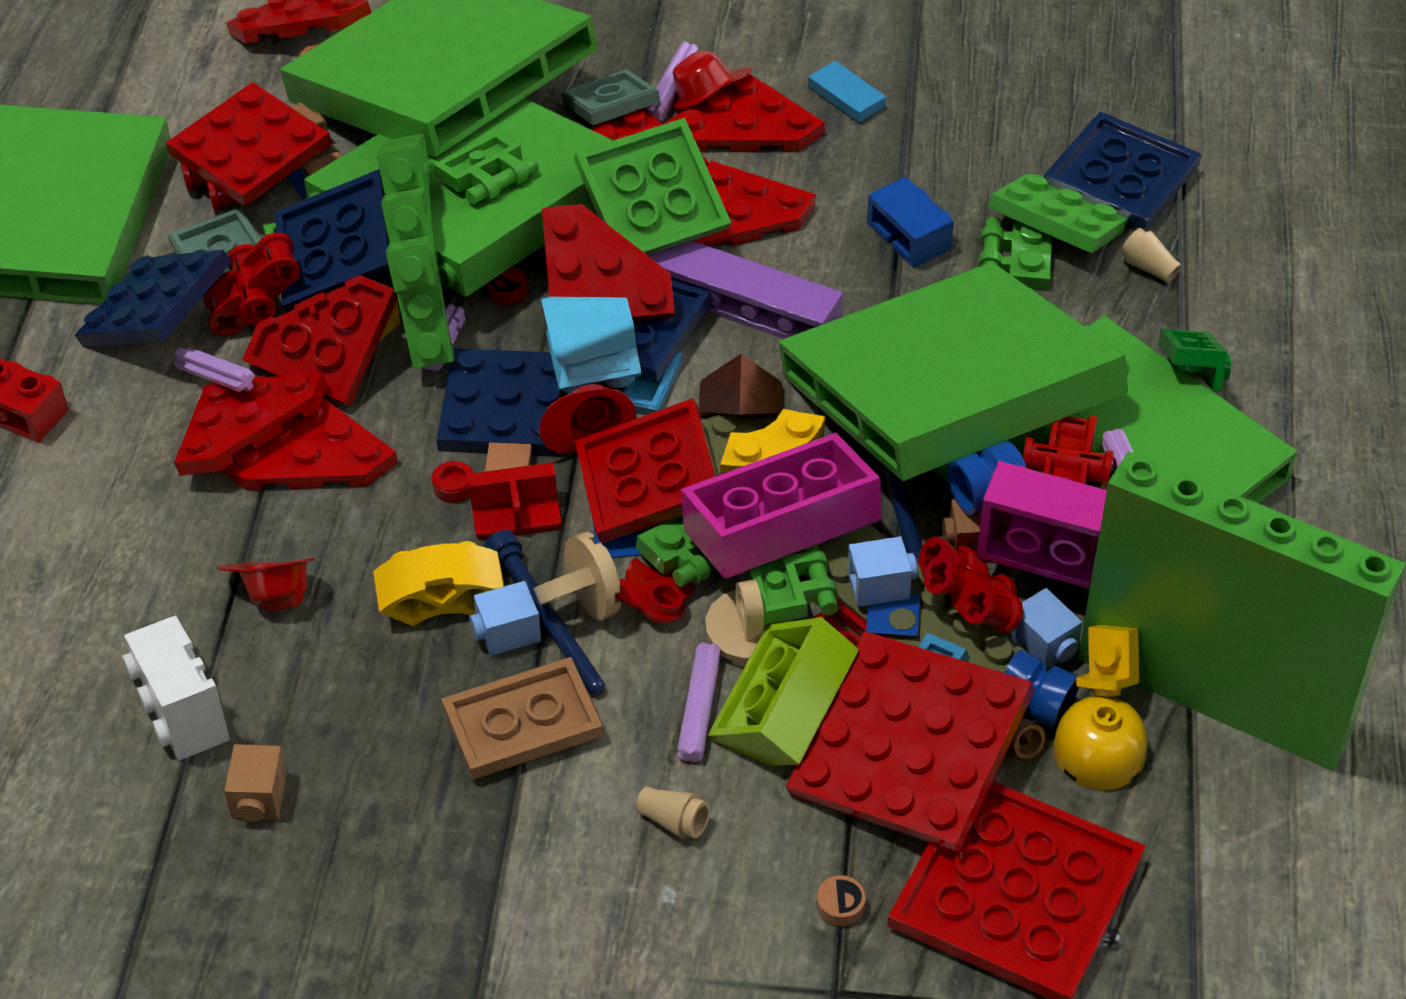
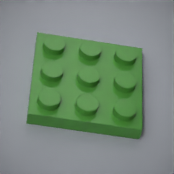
M685 118L575 153V164L598 217L648 256L726 230L731 224Z

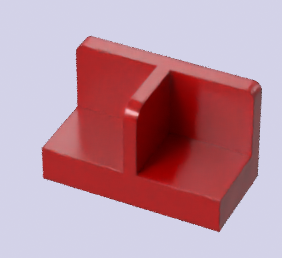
M553 462L467 474L477 540H487L491 535L501 530H511L514 535H523L561 529L562 521L557 499L556 475Z

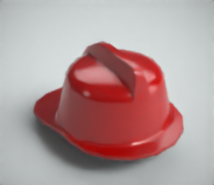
M709 51L694 52L673 69L674 84L679 96L674 103V108L682 110L697 105L722 87L747 76L752 72V69L746 67L729 71L715 54Z
M597 384L580 386L571 394L560 397L547 408L540 422V437L549 450L558 454L577 453L576 440L637 419L636 409L631 399L619 390L608 389Z
M308 558L285 563H234L220 565L217 567V570L239 572L252 602L257 603L267 611H281L298 607L302 603L303 594L307 590V564L316 559Z

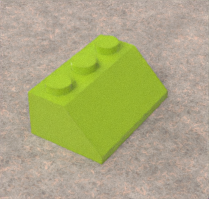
M822 617L767 625L707 737L717 744L770 766L799 765L859 649Z

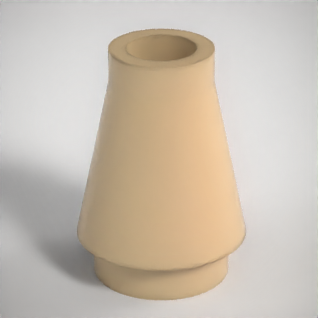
M1142 228L1134 231L1121 249V253L1126 257L1127 263L1160 278L1165 283L1171 282L1182 267V264L1175 260L1152 231L1146 232Z
M646 786L641 790L637 798L636 811L652 819L681 839H687L689 836L698 838L704 832L710 816V805L708 802L703 801L697 793L659 790Z

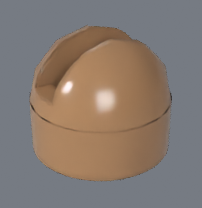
M1021 719L1008 749L1021 759H1030L1036 756L1041 751L1045 742L1044 730L1031 720ZM1020 737L1024 741V743H1022L1021 745L1019 743Z

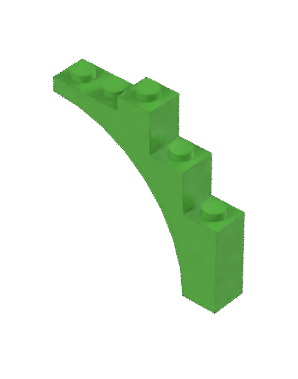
M424 134L385 140L376 155L385 192L381 205L390 242L386 249V255L394 292H397L413 369L454 362L455 356L447 321L434 241L430 201L431 167Z

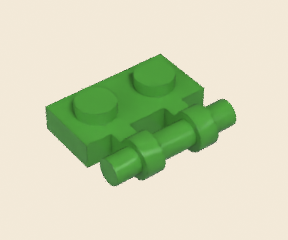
M498 131L434 163L436 177L457 192L466 190V198L471 204H476L483 199L490 201L499 196L500 190L509 185L518 186L528 180V175L538 171L539 166L536 159L532 156L522 160L521 146Z
M989 217L986 219L985 227L981 230L980 242L984 249L979 255L978 266L993 262L1027 287L1036 290H1048L1052 236L1019 221H1013L1012 232L1004 231L1001 228V220L999 218ZM999 251H1011V255L1002 256Z
M683 515L637 536L636 549L662 574L677 568V570L673 571L672 575L679 587L690 582L698 584L708 579L710 572L716 570L706 556H701L703 552L684 531Z
M818 544L801 550L802 553L790 554L781 559L747 570L750 580L755 579L759 586L764 610V625L808 617L807 603L812 602L820 607L823 615H833L837 612L838 605L836 600L839 594L835 582L828 577L829 564L826 555L819 550ZM805 575L811 580L800 582L798 576Z

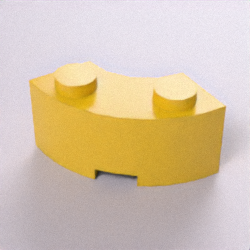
M783 409L778 418L764 429L749 433L731 432L720 463V475L824 437L825 416Z
M470 541L437 544L410 551H400L392 555L390 560L373 571L379 613L413 627L427 618L441 614H476L473 595L504 587L498 552L478 546Z

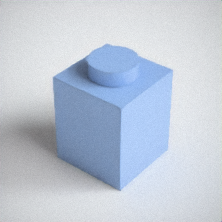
M901 536L849 544L847 573L857 607L910 599L911 580H916L918 576L917 564L914 554L906 553Z
M525 581L473 595L476 614L469 615L471 629L476 641L484 640L490 656L541 641L539 613Z
M1045 588L1022 602L1023 615L1021 622L1013 632L1009 633L1008 637L1027 653L1040 658L1046 664V669H1048L1057 662L1064 663L1076 654L1079 649L1082 621Z

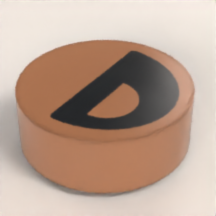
M844 875L832 876L823 881L818 888L817 911L821 918L829 924L835 926L851 925L857 922L864 913L866 894L862 885L854 878Z

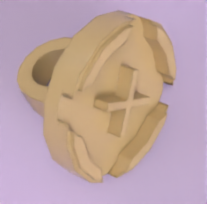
M582 532L567 539L564 547L567 575L534 588L540 606L575 594L586 614L594 620H604L617 614L620 610L621 602H615L614 594L620 593V580L615 564L606 547L601 542L593 543L592 540H594L595 535L590 532Z
M755 579L736 583V590L723 594L713 602L705 617L707 643H715L720 647L721 659L723 656L726 659L732 660V665L743 668L767 625H770H764L763 603L759 586ZM792 619V620H787V621H782V622H777V623L791 622V621H794V619Z

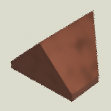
M742 353L700 381L699 412L701 417H712L716 413L736 414L740 418H778L782 411V382Z

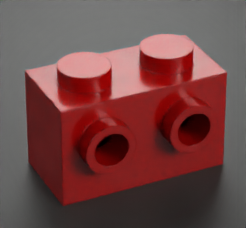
M0 358V428L39 443L68 411L61 382L50 375H42L29 370L18 362Z

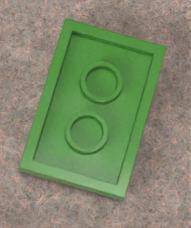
M1025 174L992 193L988 208L1090 253L1095 252L1122 234L1128 218L1117 214L1116 210L1109 205L1093 204L1082 199L1080 193L1070 189L1056 188L1047 184L1048 181L1045 178L1035 174Z

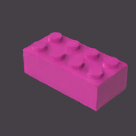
M837 433L681 489L684 531L724 579L881 520L880 477Z
M998 461L983 499L977 558L1090 589L1107 489L1097 488L1071 481L1067 478Z

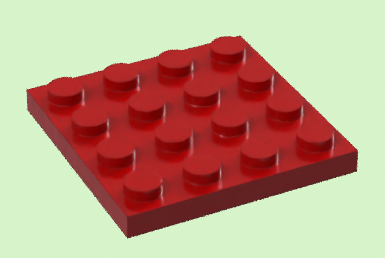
M864 631L856 646L859 651L800 764L796 765L785 787L791 796L960 852L1035 692L1033 683L1030 680Z
M993 781L960 852L929 842L890 911L887 926L1046 998L1074 999L1144 857L1146 845Z

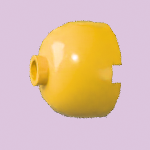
M1089 696L1070 706L1060 718L1056 728L1053 754L1058 768L1063 773L1066 769L1069 774L1077 777L1076 783L1082 787L1101 791L1119 789L1129 784L1130 778L1135 776L1138 771L1140 774L1144 768L1148 747V733L1143 719L1130 704L1117 697Z

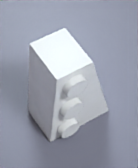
M172 616L125 634L124 637L129 653L122 655V659L131 681L139 678L143 685L137 688V692L146 714L153 711L156 713L158 719L152 721V725L161 747L170 745L177 761H180L229 741L230 738L217 687L212 678L206 679L203 670H205L204 664L200 657H195L192 643L177 616Z

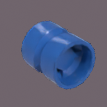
M1002 441L984 448L980 452V456L969 454L948 464L947 477L951 492L956 503L967 515H973L982 511L983 499L998 461L1026 467L1020 452L1011 442Z
M1019 650L1008 664L1004 673L1032 681L1035 692L1026 711L1030 709L1032 721L1056 731L1060 718L1074 704L1079 690V687H1076V677L1078 675L1058 666L1046 671V664L1040 658Z

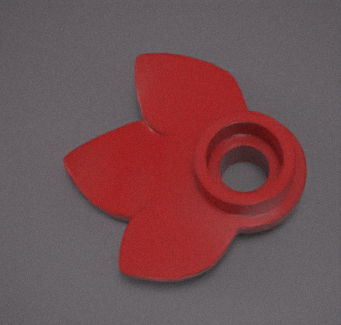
M633 558L626 570L625 579H619L620 593L614 595L624 604L641 609L651 620L669 624L678 621L683 616L685 610L684 601L691 597L694 584L690 582L679 587L672 575L673 571L677 570V568L660 575L639 559Z

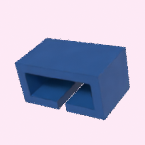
M907 177L868 194L867 224L887 243L905 235L892 242V248L913 268L951 250L954 221L945 210L940 209L923 189L918 188Z

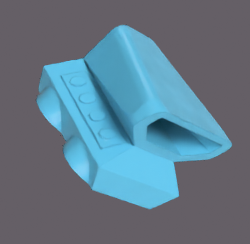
M547 297L541 299L548 327L546 335L559 391L571 394L580 386L601 383L614 388H623L634 382L637 376H641L634 324L627 298Z

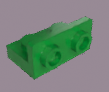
M1160 330L1159 346L1171 361L1178 365V369L1197 372L1212 391L1221 392L1223 380H1228L1230 377L1231 356L1227 355V351L1210 332Z

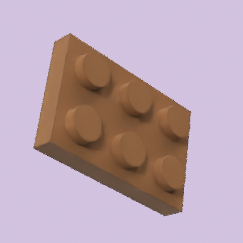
M572 657L441 698L444 714L472 780L604 736L602 722Z

